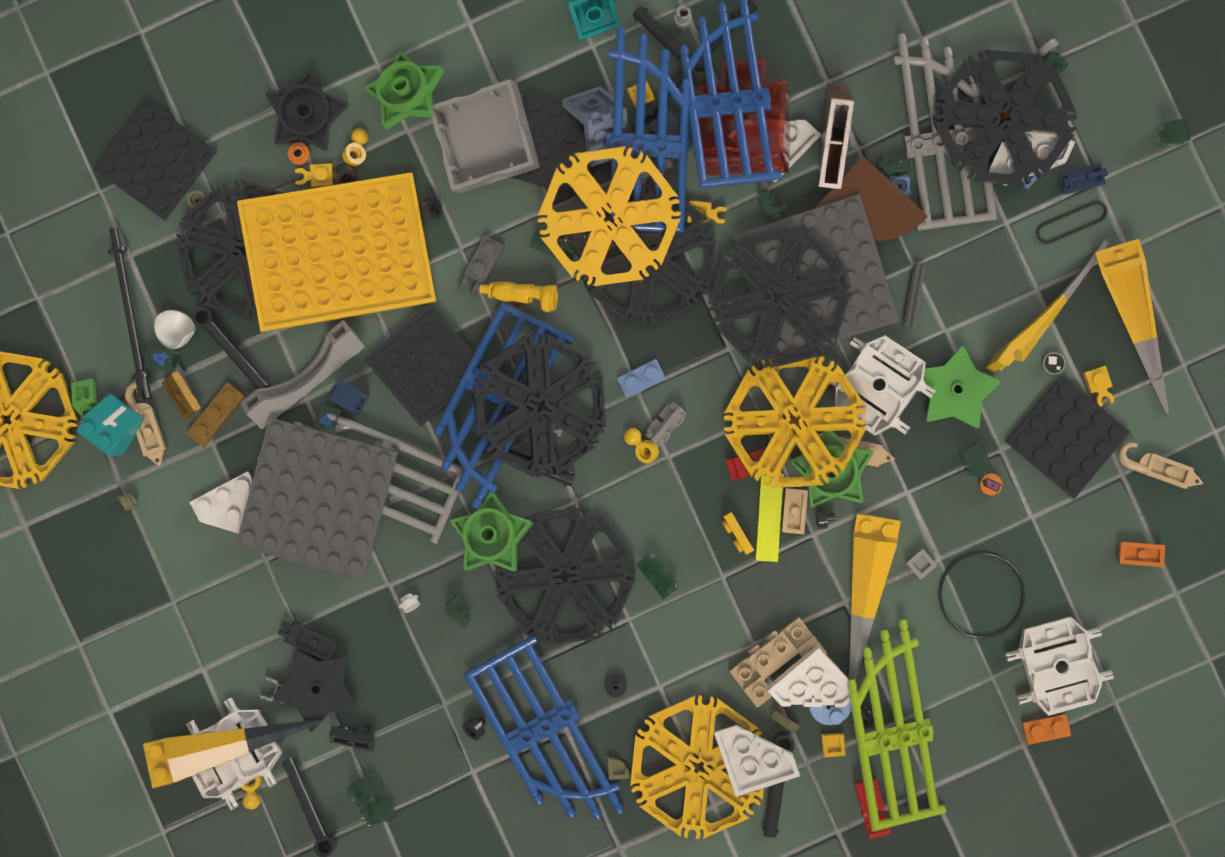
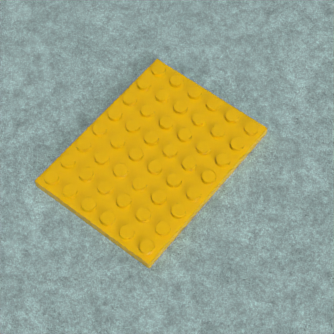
M413 173L237 201L260 332L436 302Z

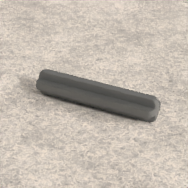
M923 264L913 265L903 319V326L906 328H914L916 324L926 268Z

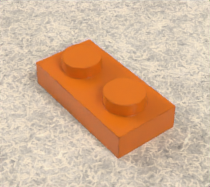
M1119 542L1118 564L1164 567L1165 545Z
M1065 713L1021 722L1027 745L1071 736Z

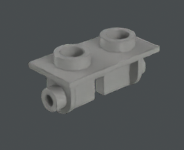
M673 401L671 404L668 403L659 414L664 421L661 423L655 419L646 429L647 433L645 436L660 447L661 444L670 438V433L674 428L682 424L687 413Z

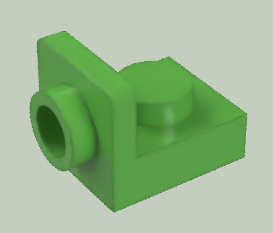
M92 378L71 383L72 406L79 415L86 416L98 404L96 382Z

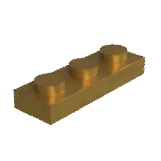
M227 382L186 434L200 446L206 447L246 396Z

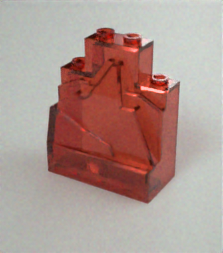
M757 58L761 89L768 88L770 94L771 110H765L773 168L774 171L781 170L782 173H789L790 120L787 80L776 79L768 81L769 70L766 59ZM734 59L739 91L752 90L748 60ZM722 61L721 84H716L717 94L730 92L726 61ZM707 84L699 85L698 96L708 95ZM756 112L743 113L752 174L765 172ZM734 114L721 115L729 175H743ZM712 117L698 118L707 176H720Z

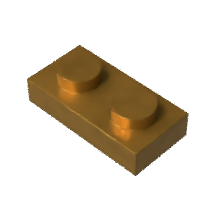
M178 371L170 374L162 382V385L184 420L191 418L201 409L197 399L192 395L185 380Z

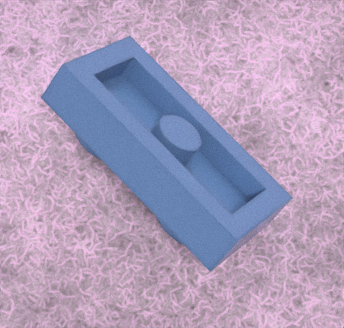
M657 359L617 378L626 398L666 379Z

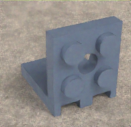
M600 86L562 99L563 107L584 125L586 152L605 149L606 143L603 144V142L606 140V133H613L614 97ZM623 105L622 133L628 134L627 108ZM612 158L593 160L588 165L594 167L611 161Z

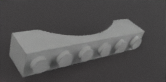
M343 320L326 333L319 353L301 373L279 385L256 389L240 404L245 413L263 429L267 426L270 417L276 419L284 411L290 409L294 403L306 396L309 391L319 383H322L334 371L340 369L344 363L357 355L365 346L356 333Z

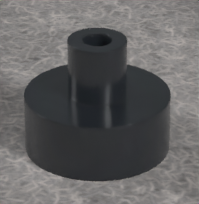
M341 164L335 169L333 177L338 185L355 182L357 174L351 165Z
M434 197L425 199L419 209L420 215L429 221L439 219L442 216L440 201Z
M825 507L815 508L818 530L827 529L828 522L835 521L834 512L826 513Z
M612 675L607 678L605 691L609 696L618 698L626 692L627 684L622 676Z
M862 705L860 708L864 729L871 728L874 721L873 713L869 711L868 706ZM852 715V717H851V723L854 725L853 715Z
M470 717L463 723V730L468 737L477 741L485 734L483 726L486 722L482 717L478 719Z

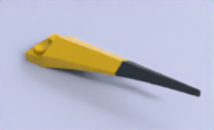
M316 719L171 737L145 743L143 747L152 788L178 782L320 724L323 720Z

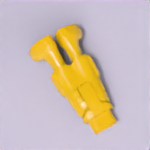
M509 281L491 282L489 285L481 284L479 292L488 294L489 298L493 299L495 297L505 302L515 301L529 304L533 302L534 298L538 299L544 312L555 311L557 307L558 288L556 285L534 286V284H515Z

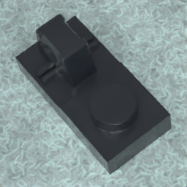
M361 723L357 733L345 726H332L329 734L330 743L373 751L375 746L374 726Z

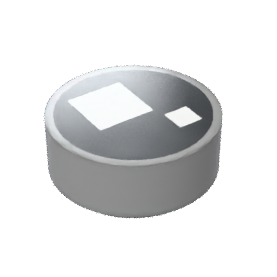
M1053 38L1042 45L1037 53L1045 58L1053 53L1060 44Z
M1049 353L1042 359V368L1047 374H1058L1065 367V359L1059 353Z

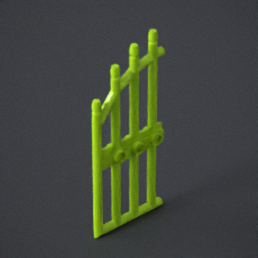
M906 619L899 620L902 644L891 648L888 630H881L883 655L875 663H873L870 647L863 648L866 675L858 691L856 690L857 684L855 679L848 680L849 697L872 832L946 813L945 805L938 806L927 743L933 741L934 733L930 719H923L912 648L918 647L919 643L917 638L910 640ZM901 653H904L915 722L904 724L893 660L894 657ZM884 666H886L895 721L894 727L884 729L876 675ZM869 690L876 731L865 733L860 706ZM919 744L929 808L919 811L908 750L909 746ZM896 749L900 751L910 813L900 816L888 751ZM880 754L890 818L880 821L869 756Z

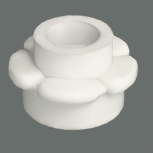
M411 593L405 595L400 599L399 608H402L404 613L413 611L420 605L418 596H413Z

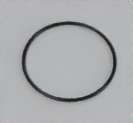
M973 552L958 558L947 568L939 586V603L945 618L956 630L974 638H990L1004 633L1016 623L1024 607L1025 587L1020 573L1007 559L991 552ZM989 555L1004 561L1014 570L1021 584L1022 601L1016 617L1007 627L993 634L976 635L960 629L948 617L943 606L942 588L947 574L958 562L970 556Z

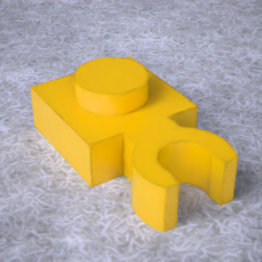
M333 164L310 165V171L302 168L295 170L296 174H304L303 180L296 181L298 186H305L308 182H311L312 188L334 185Z
M689 202L692 207L708 218V220L702 221L701 225L710 222V219L714 220L717 224L725 223L724 219L717 217L718 212H726L725 207H717L714 210L711 209V203ZM688 216V224H692L690 216Z
M1106 366L1083 373L1089 394L1096 392L1095 402L1100 407L1103 406L1101 401L1103 397L1108 399V403L1114 402L1113 395L1107 391V388L1113 386Z

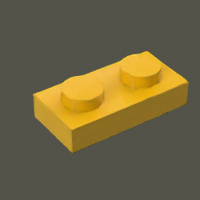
M732 512L724 515L725 521L722 524L727 533L732 532L736 538L733 543L739 553L743 551L747 555L754 551Z

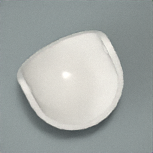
M167 310L156 317L154 329L158 340L165 347L177 349L189 342L196 331V325L187 314L176 310Z

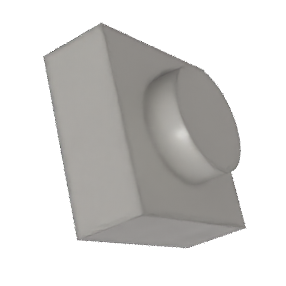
M920 549L905 562L919 580L937 566L924 549Z

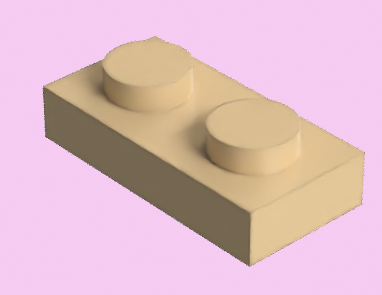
M785 488L781 532L804 534L808 490Z

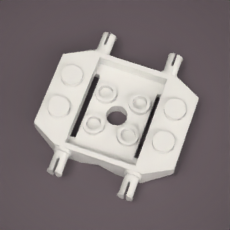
M885 335L866 344L854 337L853 340L855 342L851 341L850 345L860 350L861 353L845 376L858 394L887 412L884 415L863 401L866 406L864 408L866 409V414L859 415L858 419L866 420L867 425L862 427H866V430L875 436L891 427H895L906 435L907 431L901 428V426L908 431L910 426L900 421L899 417L917 391H921L931 398L933 396L931 393L934 394L936 390L924 382L926 362ZM875 355L876 357H878L879 359H881L882 361H884L885 363H887L888 365H890L891 367H893L894 369L908 377L910 380L907 381L906 379H904L903 377H901L900 375H898L897 373H895L894 371H892L891 369H889L888 367L874 359L873 356ZM877 379H883L886 383L885 388L881 391H877L873 387V383ZM831 382L830 384L836 389L835 407L848 406L850 400L839 383Z
M1069 616L1023 629L1019 648L1005 653L1007 662L1019 658L1023 661L1031 691L1029 693L1017 695L1019 705L1032 701L1047 715H1052L1096 703L1102 682L1114 679L1111 670L1098 673L1092 658L1090 639L1102 636L1100 628L1097 627L1087 631ZM1073 639L1076 640L1075 643L1034 654V650ZM1059 661H1064L1067 666L1066 670L1062 673H1058L1056 670V664Z
M233 698L224 701L229 714L216 724L202 731H199L194 720L185 724L191 735L238 729V723L242 729L268 726L260 710H239ZM277 741L254 750L260 761L256 763L250 751L192 775L202 797H221L226 800L231 811L239 806L233 796V792L257 777L263 776L269 788L276 785L277 782L271 769L282 754Z

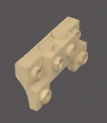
M799 617L795 618L780 631L774 630L765 637L766 642L760 646L756 644L748 650L749 655L729 670L757 708L772 697L767 691L766 687L768 685L764 680L798 653L803 657L816 645L827 654Z

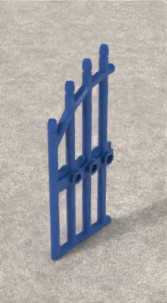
M739 0L741 17L730 21L726 13L727 7L725 3H719L720 26L710 34H708V28H706L707 22L705 17H699L698 27L700 28L701 42L691 57L688 56L689 50L687 45L680 46L684 79H690L691 84L689 89V119L700 189L782 179L781 170L774 171L765 116V110H771L770 94L768 88L761 89L751 23L758 21L757 13H749L748 0ZM743 25L752 90L739 91L730 30ZM722 35L730 92L717 94L710 44ZM703 55L708 95L695 96L692 70ZM756 112L765 172L753 174L751 172L743 113ZM734 114L743 175L729 176L721 115ZM712 117L720 177L707 179L698 118Z
M618 27L616 31V50L609 49V58L615 59L613 133H606L605 149L626 146L623 156H626L627 149L631 147L632 152L630 156L637 158L640 152H643V157H646V155L648 157H656V168L663 177L665 173V158H678L677 199H679V203L676 204V211H680L681 214L676 216V218L681 217L675 232L684 233L690 79L682 80V91L680 92L669 77V50H661L659 68L647 59V35L639 36L638 55L625 52V28ZM624 61L638 65L635 134L622 133ZM646 70L659 79L657 135L644 134ZM668 91L681 108L679 135H666ZM612 158L611 181L618 166V162L614 158ZM642 172L638 175L633 187L632 202L641 200ZM655 182V198H659L662 195V190ZM612 212L610 213V221L613 222L615 226H617L613 218L615 213ZM662 221L631 225L635 231L665 232L667 229L666 224L662 223Z
M505 301L500 303L434 431V434L440 436L445 430L444 427L448 426L451 447L446 455V459L442 462L441 469L447 471L456 456L464 468L459 478L460 480L455 486V491L461 493L470 476L481 485L471 505L475 509L480 507L482 499L485 498L488 491L493 494L495 493L498 486L492 482L503 462L495 458L485 477L475 469L488 440L478 441L470 459H468L461 445L475 420L474 403L459 432L454 411L466 388L473 391V384L482 388V385L474 381L475 378L485 379V374L479 371L477 367L505 313L507 312L517 317V320L501 351L515 343L525 322L537 328L533 335V342L536 344L539 341V335H544V333L568 345H571L574 339L570 335ZM555 350L549 352L550 369L559 354ZM524 355L512 376V379L520 382L526 370ZM503 361V362L499 365V372H500V370H501L503 364L505 363V361ZM492 394L485 395L483 403L485 399H488L498 404L488 425H493L499 421L505 409L512 412L517 408ZM532 402V403H534L535 406L539 407V405H540L541 402ZM512 439L510 442L504 445V452L506 454L508 453L514 439Z
M535 635L463 674L537 805L543 803L542 796L538 793V790L557 797L569 818L575 817L576 814L568 799L584 800L589 810H591L592 816L595 819H599L601 812L596 807L593 798L606 795L618 815L624 812L623 806L619 803V799L615 794L616 791L621 790L617 782L610 784L575 723L581 719L578 711L570 699L566 702L563 701L533 648V645L538 643ZM524 650L556 705L555 708L547 712L543 711L513 657ZM504 661L508 664L537 716L527 723L523 720L494 668ZM485 671L518 727L507 734L475 679L476 676ZM568 726L599 781L601 788L588 791L556 732ZM549 737L578 791L562 789L537 745L539 741ZM529 747L549 784L530 777L517 753Z

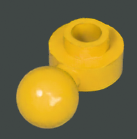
M356 128L352 131L351 140L353 143L346 146L342 152L345 163L353 167L360 165L366 158V152L362 145L368 141V133L363 128ZM350 153L355 156V159L350 156Z
M636 428L626 430L624 440L627 444L636 446L635 454L639 461L651 463L658 457L659 450L653 441H642L641 433Z
M261 776L257 777L254 782H249L241 787L246 791L242 803L247 809L253 810L260 804V797L255 790L262 783Z

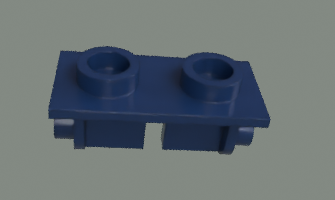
M1101 163L1059 173L1058 176L1063 195L1106 185L1107 169L1102 168Z

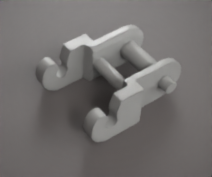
M265 677V680L275 683L274 694L278 691L279 687L284 685L279 683V679ZM263 694L260 695V698L262 699L265 698L268 701H274L273 696L271 697Z

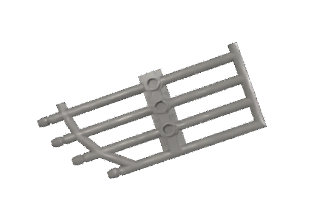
M904 33L898 34L900 56H893L894 65H901L911 133V136L904 137L907 159L914 158L921 210L928 216L916 227L917 231L997 220L992 183L983 182L987 212L974 213L970 179H967L969 175L968 168H963L960 172L966 215L953 217L944 155L946 150L933 125V121H935L933 120V115H939L938 108H934L937 98L933 70L947 76V82L950 81L955 74L951 47L944 48V66L931 59L927 37L920 38V46L922 47V58L908 55L906 36ZM910 65L923 66L932 133L919 134ZM969 75L970 85L962 78L957 86L972 99V103H981L980 93L972 76ZM957 86L952 92V98L955 101H959ZM954 125V129L948 131L957 150L965 152L983 128H963V126ZM936 155L944 212L943 219L931 220L923 156ZM989 159L985 163L987 171L990 169Z
M328 412L332 414L327 416L332 422H337L338 425L330 426L329 429H320V431L334 435L354 430L375 439V446L393 451L399 449L440 467L445 460L341 415L338 416L333 412ZM296 421L294 422V424H298V425H301V426H305V425H303V423L296 422ZM451 462L452 465L448 470L457 473L451 486L396 463L395 472L449 494L444 506L390 484L388 493L440 514L436 526L388 506H384L383 514L432 534L429 541L438 544L459 493L455 491V486L460 480L459 478L464 470L463 466Z

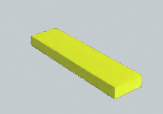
M762 475L760 481L755 560L778 562L783 487L771 488V484L766 486L767 476Z

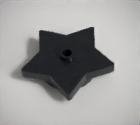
M308 69L300 80L289 89L265 93L278 116L274 139L276 145L304 140L324 151L328 150L330 124L348 108V103L324 93L311 69ZM305 110H309L308 115H302Z
M296 649L293 653L292 677L273 695V698L297 708L304 721L323 720L330 712L355 709L358 704L344 683L348 656L343 655L319 660ZM315 685L319 686L320 692L314 691L312 687ZM319 724L308 728L309 731L313 732Z

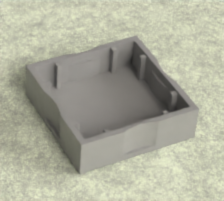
M509 79L482 88L471 95L455 97L433 105L434 117H432L436 137L442 147L443 162L451 191L460 194L540 168L516 82Z

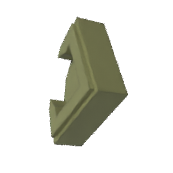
M776 710L771 715L774 721L792 732H796L800 727Z
M607 756L609 780L631 778L629 769L623 761Z

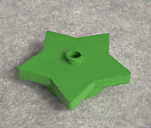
M399 51L393 64L387 67L377 80L364 87L373 98L381 103L382 126L386 130L408 116L434 117L431 93L444 73L442 67L418 66L404 53Z
M960 347L944 366L925 369V384L936 390L934 394L931 393L933 396L929 397L925 421L930 422L954 417L973 428H979L982 401L1000 384V380L977 371L965 347ZM956 385L961 389L959 394L954 391Z
M824 431L821 437V441L832 457L838 458L842 455L847 445L835 431ZM856 448L843 473L838 468L839 477H836L832 472H828L826 477L829 483H825L822 476H820L819 479L823 485L809 486L810 506L814 508L835 497L863 503L864 496L860 474L874 451ZM803 454L790 460V463L804 477L811 475L812 467Z
M489 492L476 512L451 520V524L461 536L465 545L463 569L470 571L493 563L516 572L517 544L533 525V521L508 514L497 494ZM494 532L493 538L490 539V533Z

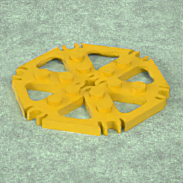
M626 146L574 153L580 162H576L573 156H569L573 163L572 166L567 168L561 163L560 168L565 172L564 174L559 171L558 167L556 168L538 216L547 215V217H540L538 222H545L548 225L546 229L540 230V234H550L546 237L541 236L542 240L572 278L576 270H578L576 280L578 281L581 275H588V285L592 283L593 277H596L593 286L641 280L644 278L640 275V270H642L644 276L648 277L649 274L646 271V267L652 265L657 270L658 266L653 261L654 259L662 265L681 217L671 218L681 214L680 211H673L671 209L673 204L679 203V199L669 200V198L678 195L647 155L642 163L640 161L643 158V152H640L637 158L630 156L632 152L631 147L627 149L626 156H623ZM614 158L617 160L618 166L608 191L605 193L587 170V164L593 160ZM641 172H648L661 188L662 195L655 199L628 202L638 175ZM562 183L570 184L588 208L555 212L552 209V203L559 186ZM602 207L609 213H615L613 218L617 226L610 220L604 221L605 212ZM658 221L664 222L667 229L659 248L655 251L649 250L631 225ZM591 231L582 255L576 262L571 261L557 244V239L560 235ZM612 239L631 262L632 267L630 271L610 275L602 273L601 266Z
M0 352V447L2 444L4 445L14 473L9 478L0 476V486L22 489L21 486L28 488V478H31L34 484H39V480L43 482L75 444V442H70L66 439H77L76 435H71L69 432L71 427H79V424L70 422V420L79 421V418L72 406V399L63 374L59 373L60 370L56 368L51 373H48L47 368L51 363L45 361L46 359ZM11 362L30 366L32 372L12 395L3 372L4 364ZM50 388H56L59 391L65 408L63 416L54 417L30 412ZM4 415H5V416H10V415H11V418H10V420L12 421L11 424H7V423H6V424L4 425V422H5V419L3 418ZM26 434L56 439L58 441V449L44 465L36 463Z
M821 356L820 358H811L774 368L768 366L761 371L752 366L755 376L748 369L724 412L726 415L724 416V421H731L733 423L731 427H725L724 431L725 433H732L725 434L751 477L756 472L754 477L756 481L762 475H766L765 485L769 486L771 484V488L823 485L819 479L820 476H822L825 483H829L826 477L828 472H833L836 477H839L838 470L835 467L837 466L842 473L845 470L867 429L862 427L867 425V421L858 419L859 415L866 414V409H864L866 406L838 364L835 368L834 361H831L829 366L824 367L822 364L825 359ZM787 367H806L809 372L793 398L779 377V370ZM831 382L839 383L850 400L848 406L816 408L828 384ZM757 386L762 390L774 410L742 412L740 405L749 389ZM788 412H790L792 416H794L795 418L800 417L798 421L801 430L794 423L791 425L789 424L791 422V416ZM847 430L851 433V439L842 455L834 458L816 432ZM774 434L760 461H752L741 444L742 437L746 435ZM795 444H797L812 467V473L807 477L787 478L781 474V470Z
M694 695L649 715L648 717L655 721L654 724L649 719L644 720L649 725V730L642 731V729H638V733L644 736V738L635 734L630 786L640 783V785H635L631 788L632 792L640 790L643 793L641 797L636 799L637 803H641L645 799L647 800L645 803L640 804L639 807L680 837L682 828H685V838H688L690 830H695L696 839H699L701 835L700 830L703 829L702 839L749 819L750 817L745 815L743 811L746 810L750 815L754 814L749 809V804L752 802L757 805L761 804L754 795L763 800L764 788L736 797L729 774L722 770L726 766L718 745L712 748L715 717L720 713L725 714L749 732L759 728L717 698V703L714 707L713 696H710L708 704H703L702 695H699L697 697L698 704H695ZM683 710L692 712L690 746L664 727L663 722L667 717ZM755 731L753 733L757 736L762 735L761 731ZM646 746H652L675 763V765L651 776H644L641 773L643 749ZM691 761L698 764L702 761L703 768L708 774L701 770L695 772V766ZM685 786L681 818L673 819L656 806L655 801L657 798ZM708 788L734 806V812L731 815L714 823H709L705 820Z

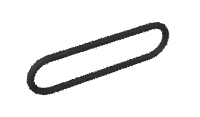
M1094 201L1044 222L1037 228V238L1042 243L1050 244L1102 222L1107 217V207L1100 201ZM1095 204H1099L1104 208L1103 217L1052 240L1046 241L1040 237L1041 228Z

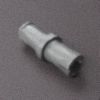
M681 5L677 9L674 21L675 26L684 31L688 28L692 15L689 8Z

